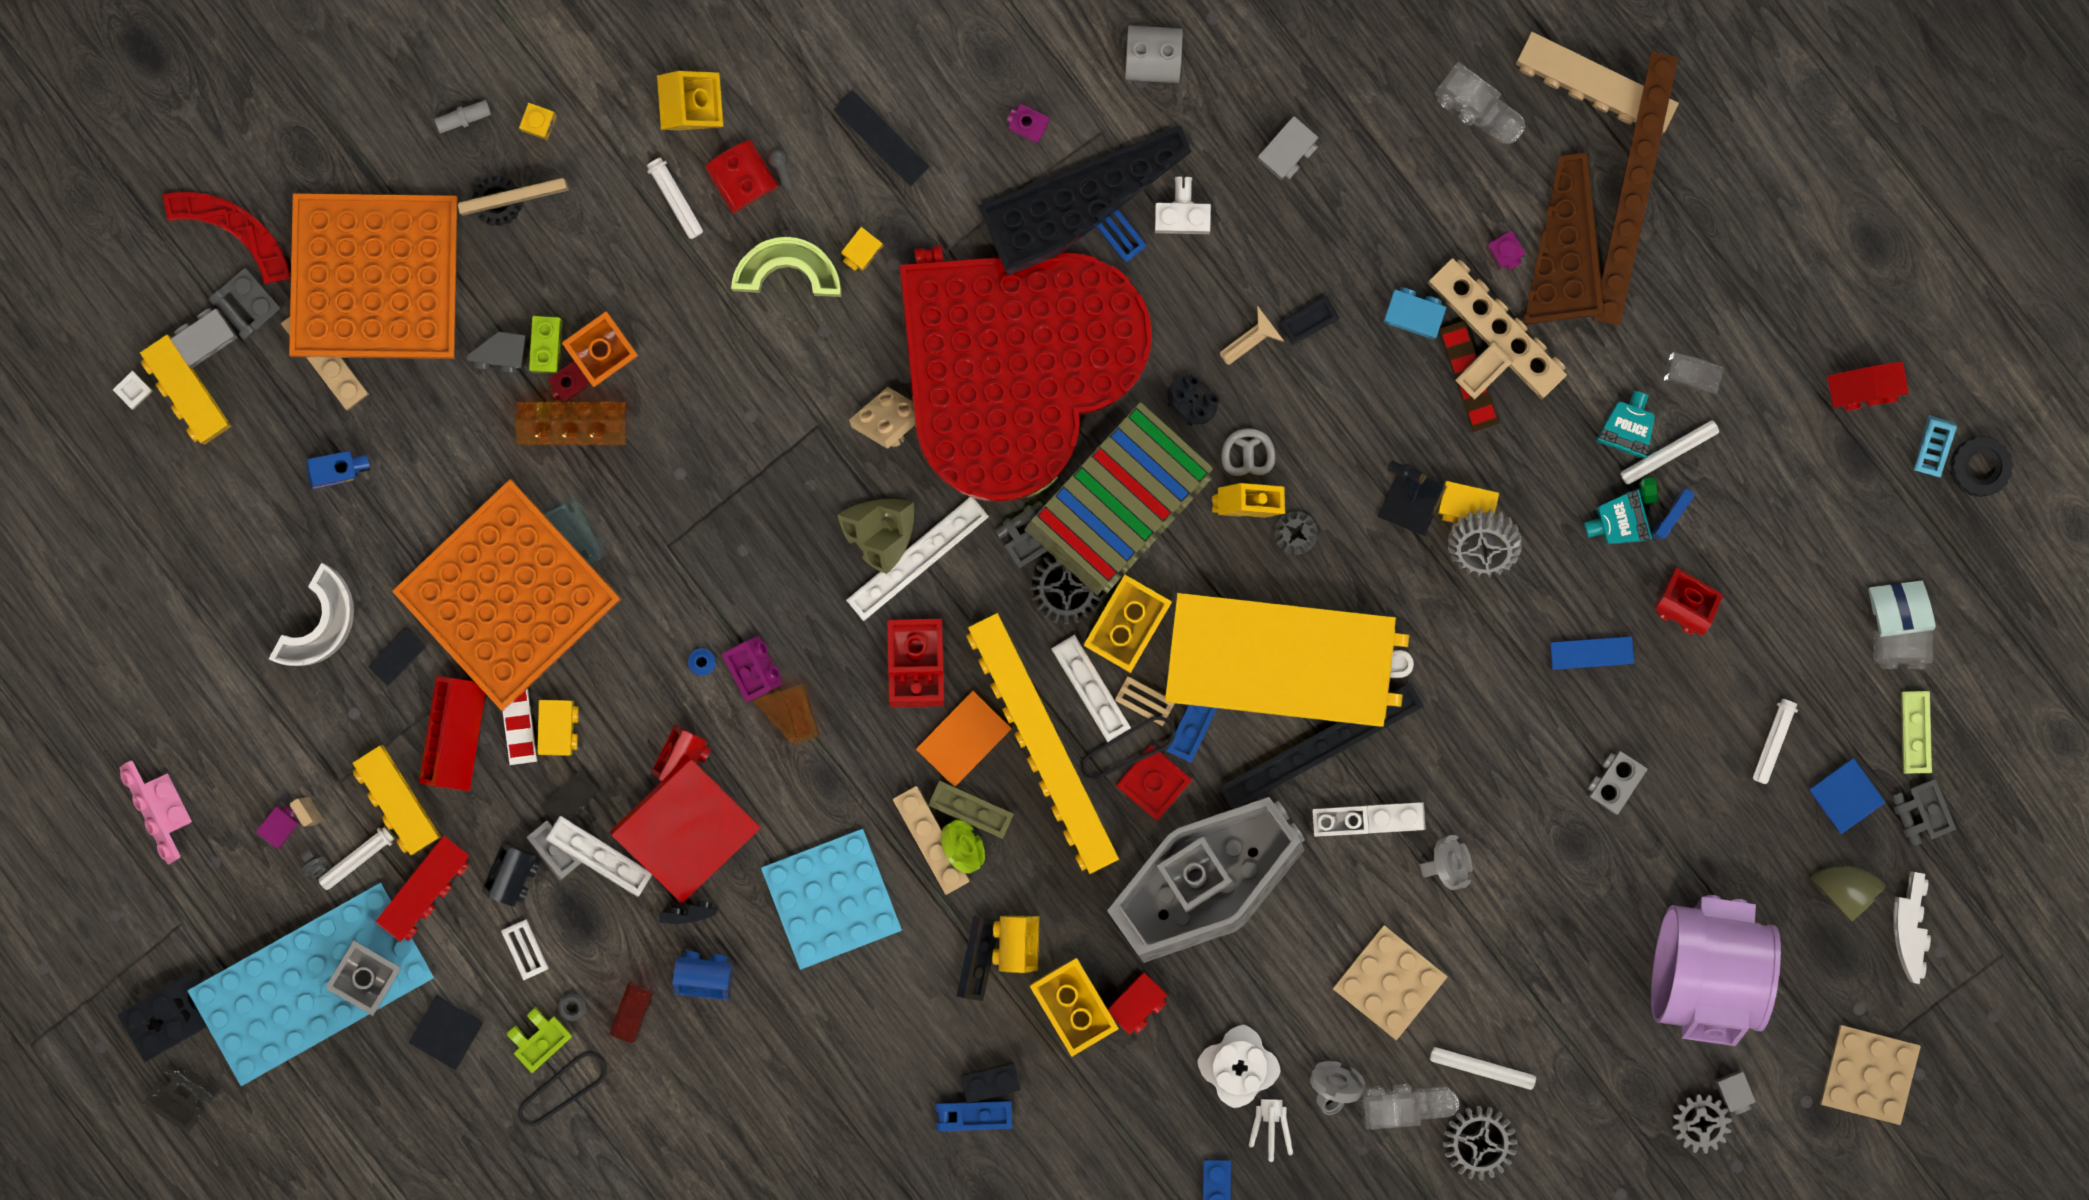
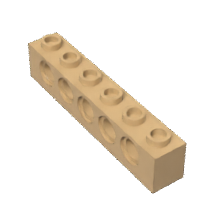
M1452 258L1427 284L1465 320L1488 346L1495 341L1514 360L1509 367L1540 399H1543L1567 376L1564 372L1566 367L1558 358L1553 357L1551 359L1544 352L1547 348L1538 338L1535 337L1532 340L1526 334L1528 328L1518 318L1513 320L1506 313L1509 309L1501 300L1497 298L1494 301L1487 294L1490 290L1480 279L1474 281L1468 274L1470 269L1460 259L1456 262ZM1463 281L1467 284L1468 292L1466 295L1461 296L1455 293L1453 288L1455 282ZM1480 300L1486 304L1487 311L1484 315H1478L1473 311V303ZM1501 320L1505 323L1506 331L1504 334H1496L1492 330L1493 321ZM1519 339L1524 342L1525 350L1522 354H1516L1512 351L1511 342L1513 340ZM1532 359H1540L1544 363L1542 373H1534L1531 370L1530 362Z

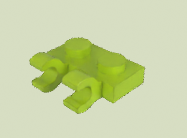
M537 1007L533 1008L527 1015L539 1028L533 1036L527 1039L516 1025L507 1032L509 1038L519 1047L513 1054L531 1073L538 1069L573 1036L555 1016L548 1021Z

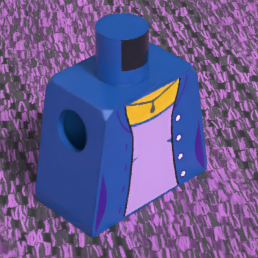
M350 451L311 458L306 461L311 490L351 482L356 479V473L370 471L367 454L351 457ZM343 464L346 467V472L338 473L334 466Z

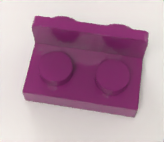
M759 636L747 640L722 654L746 703L783 685L780 671L773 664L768 654V648Z

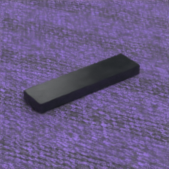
M853 90L834 108V111L910 187L930 168Z

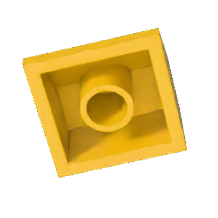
M676 71L657 75L661 130H693L723 127L719 73Z

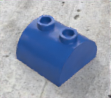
M685 951L683 957L677 956L672 983L674 994L729 1001L732 963L727 962V957L723 955H711V960L700 959V953Z

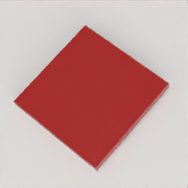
M688 756L609 832L669 892L683 903L761 828Z

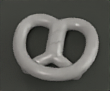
M1256 429L1235 431L1224 442L1221 453L1222 465L1233 476H1241L1247 473L1265 475L1271 471L1275 464L1274 445L1270 438L1262 431ZM1243 437H1254L1250 441L1242 439ZM1262 442L1267 451V462L1262 467H1256L1254 465V446ZM1234 443L1243 447V466L1240 468H1235L1230 463V450Z

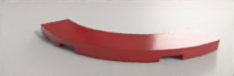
M195 192L162 194L169 222L195 220L218 226L231 233L247 247L258 264L264 284L291 279L288 263L277 241L267 228L246 210L232 202L207 194Z

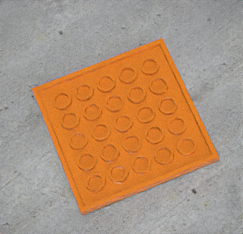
M293 194L289 356L455 359L458 197L434 195Z
M511 479L392 591L501 711L509 707L622 600Z

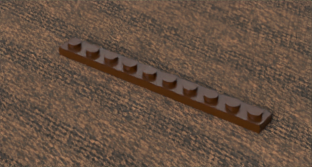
M1651 52L1601 280L1605 315L1594 316L1593 320L1615 325L1621 324L1678 57Z

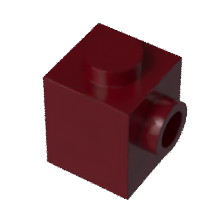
M575 361L548 379L551 383L548 389L556 401L562 399L565 403L591 386V383Z

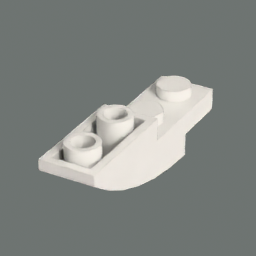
M1424 802L1313 809L1314 837L1426 830Z
M1910 871L1906 898L1895 897L1894 934L1898 955L1909 982L1920 984V978L1924 979L1927 966L1926 962H1923L1924 951H1929L1931 936L1927 935V929L1917 928L1918 923L1922 922L1924 916V907L1920 905L1922 896L1927 894L1928 880L1925 879V874Z

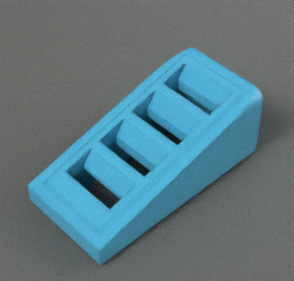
M1931 415L1928 416L1914 466L1915 471L1941 477L1957 428L1954 422ZM1934 427L1946 429V433L1933 431ZM1932 437L1943 440V444L1930 442V439ZM1927 448L1941 451L1940 455L1927 453ZM1924 458L1938 462L1937 467L1923 463Z

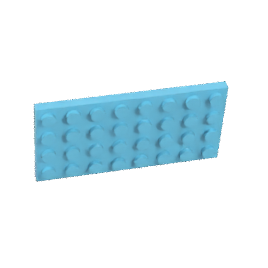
M381 883L188 990L240 1086L245 1085L369 1015V1013L325 988L353 940L401 968L378 1009L434 978L412 938L409 941L403 939L399 943L374 923L391 902Z

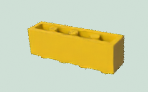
M165 335L140 352L144 358L140 362L149 375L154 373L159 381L156 383L157 388L164 397H170L174 403L171 409L178 419H185L189 425L186 431L194 442L199 440L201 444L205 445L232 426L194 369L188 366L171 341L172 336Z
M384 745L378 746L353 762L356 768L352 770L354 776L360 784L365 782L370 790L367 793L368 798L375 807L380 806L385 815L382 816V820L389 830L394 828L399 836L396 841L404 853L409 852L410 855H414L441 838V835Z

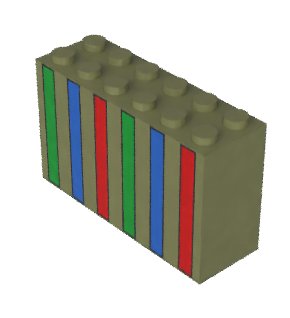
M1140 402L1037 513L1025 530L1097 596L1102 590L1108 593L1121 578L1118 573L1122 571L1125 574L1140 558L1136 553L1140 551L1143 554L1158 538L1154 533L1158 531L1162 534L1176 518L1172 514L1176 512L1179 515L1194 499L1190 494L1194 492L1197 495L1212 479L1208 474L1213 468Z

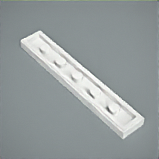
M973 497L968 498L909 547L889 573L879 572L846 601L861 619L865 621L989 518V516Z

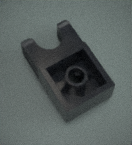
M202 969L194 970L117 1015L144 1064L207 1028L200 1012L193 1009L188 1002V990L201 983L204 978ZM154 1018L156 1021H162L163 1025L160 1026L162 1029L160 1032L148 1029L147 1026L151 1024L149 1022L150 1019Z

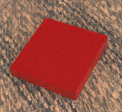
M1150 745L1142 755L1151 752L1156 748ZM1158 752L1135 762L1116 786L1158 821L1190 784L1192 779L1161 752Z

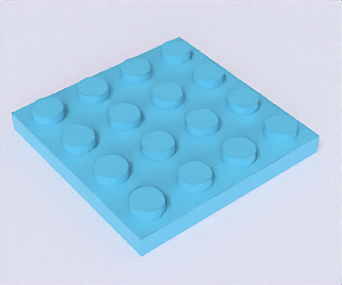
M864 829L761 868L800 970L902 931Z

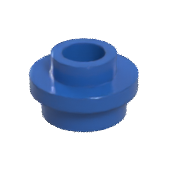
M707 649L693 651L688 659L690 670L699 676L711 673L716 664L713 653ZM699 657L706 658L707 664L705 667L701 668L697 665Z

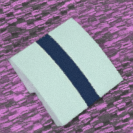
M1923 580L1870 587L1868 589L1873 615H1876L1880 637L1935 629V620Z

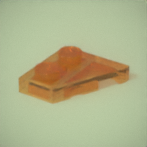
M804 684L753 700L754 704L770 718L769 720L775 727L783 732L792 745L820 736Z

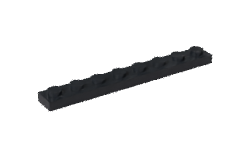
M1409 683L1392 692V694L1403 695L1402 706L1387 705L1384 727L1337 722L1220 786L1219 788L1231 810L1245 805L1423 708L1424 706L1412 684Z

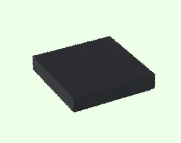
M436 995L410 1039L409 1044L452 1069L457 1070L484 1022Z

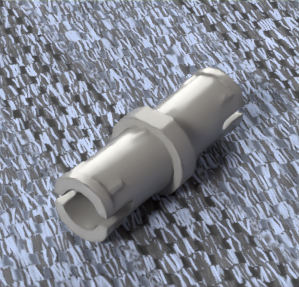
M483 100L464 108L459 106L456 111L437 117L434 120L439 133H443L462 125L465 128L469 126V123L491 115L487 101Z

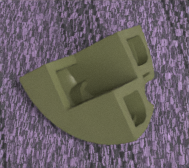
M902 499L867 501L839 513V523L848 542H856L863 551L862 559L873 568L887 574L899 562L909 543L914 524V502Z
M1848 865L1828 867L1809 877V880L1820 893L1826 895L1847 921L1850 922L1863 913L1874 902V898L1883 892L1886 887L1878 877L1869 871Z

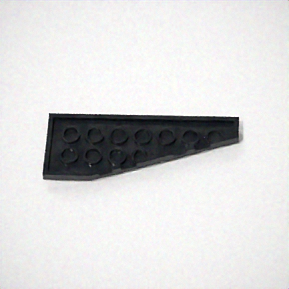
M1181 125L979 205L1007 276L1059 256L1189 155L1191 149Z

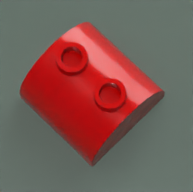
M752 140L745 141L727 150L705 166L706 171L732 215L779 188Z
M1676 567L1661 591L1654 610L1657 611V614L1663 620L1669 621L1672 619L1679 623L1684 632L1688 634L1696 633L1702 637L1713 622L1723 594Z
M674 724L651 774L663 781L688 756L696 764L698 761L704 763L710 753V748L706 747L708 741Z

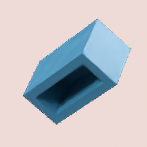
M1403 287L1400 288V291L1394 290L1383 323L1435 340L1446 307L1441 305L1442 301L1430 296H1426L1425 300L1415 297V291Z

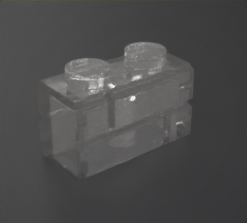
M1874 631V664H1881V669H1898V664H1909V669H1925V664L1933 662V632L1921 631L1880 637L1879 631Z

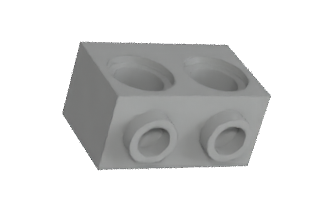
M1617 751L1615 755L1613 753L1608 755L1602 765L1606 769L1600 777L1596 775L1587 788L1591 791L1588 795L1589 798L1617 815L1647 771L1646 767L1621 751ZM1620 762L1627 763L1630 768L1629 774L1624 778L1619 777L1616 773V767ZM1605 785H1611L1615 790L1614 797L1608 801L1604 800L1601 796V790Z

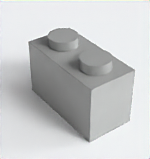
M1293 116L1258 156L1257 160L1279 180L1282 181L1285 176L1290 179L1300 168L1297 165L1299 160L1303 156L1308 159L1318 148L1315 144L1318 137Z
M209 308L197 316V322L191 326L188 323L184 324L174 332L176 336L171 338V341L189 367L194 368L238 338L218 309L212 311Z

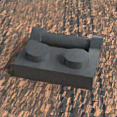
M247 268L240 271L208 299L213 306L217 305L240 331L239 336L244 341L282 310ZM230 293L254 319L250 325L244 321L225 299Z

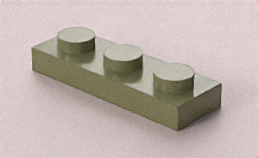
M940 780L928 804L930 807L1002 839L1014 815Z

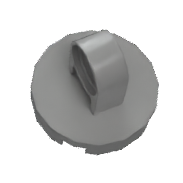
M1456 835L1441 837L1436 842L1434 848V860L1419 864L1423 878L1438 874L1443 884L1450 890L1466 888L1471 882L1467 878L1468 873L1473 871V866L1465 843L1459 844L1457 841L1459 837Z
M1337 1061L1319 1062L1310 1077L1312 1088L1318 1093L1316 1102L1326 1115L1336 1114L1342 1109L1344 1103L1356 1102L1361 1098L1365 1086V1081L1361 1074L1352 1067L1350 1071L1340 1068L1342 1063ZM1329 1100H1332V1101H1333V1102L1330 1103L1329 1105H1325L1327 1101H1329Z

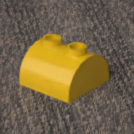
M1000 916V921H995L993 926V935L995 938H999V949L995 948L993 950V964L999 965V971L1027 973L1038 971L1039 916Z

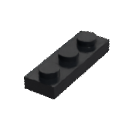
M973 917L957 997L983 1001L997 939L993 935L994 922L997 920Z

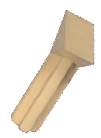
M1257 306V325L1220 352V356L1226 364L1230 365L1266 337L1280 342H1284V340Z

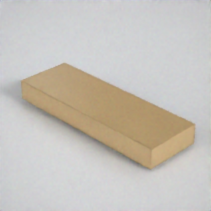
M310 797L298 798L290 803L291 809L302 826L317 825L324 820Z

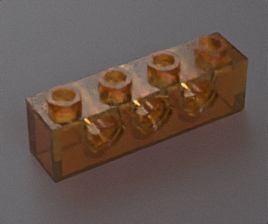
M517 402L515 412L517 445H626V402Z

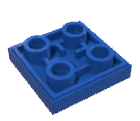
M1854 758L1808 789L1839 834L1844 833L1886 803Z

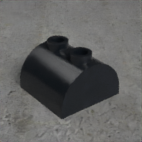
M502 841L481 891L488 898L515 907L517 901L523 903L528 893V888L524 887L527 877L534 878L539 867V863L535 861L536 855Z

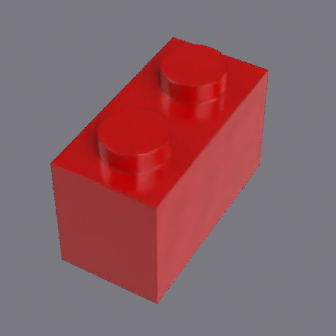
M1143 971L1107 1010L1112 1018L1129 1035L1133 1031L1138 1034L1148 1023L1145 1018L1152 1011L1157 1014L1167 1004V1001L1164 1000L1167 993Z

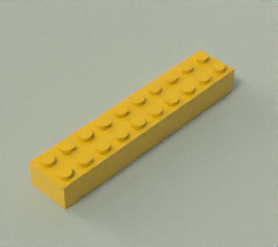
M998 613L968 627L970 633L966 637L973 650L979 649L982 658L978 659L985 675L991 673L995 681L990 686L997 699L1003 698L1007 707L1002 710L1009 724L1015 722L1019 731L1014 734L1021 748L1027 746L1031 756L1027 757L1028 763L1033 773L1039 770L1043 779L1039 782V785L1045 797L1051 795L1055 805L1051 806V809L1057 821L1063 820L1067 827L1063 831L1069 846L1075 844L1079 851L1075 858L1081 870L1087 869L1089 874L1119 860Z

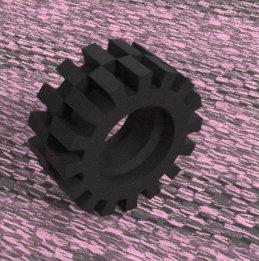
M489 176L486 180H481L477 187L475 186L472 199L488 196L493 191L506 192L518 189V187L506 177ZM521 202L506 205L501 211L489 209L477 212L476 215L489 225L503 226V224L508 225L513 219L518 217L517 214L521 211L522 206Z

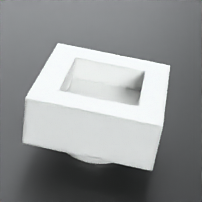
M134 371L128 374L113 389L132 410L153 392Z

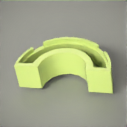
M793 237L773 238L756 245L739 262L731 285L732 291L760 293L762 283L770 273L779 268L790 267L798 269L808 276L812 283L814 296L842 297L839 276L827 255L810 242Z

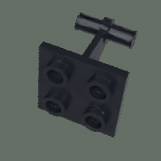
M1392 460L1388 464L1387 469L1389 472L1396 473L1397 475L1378 517L1425 536L1447 486L1426 478L1425 473L1415 470L1410 464L1402 465Z

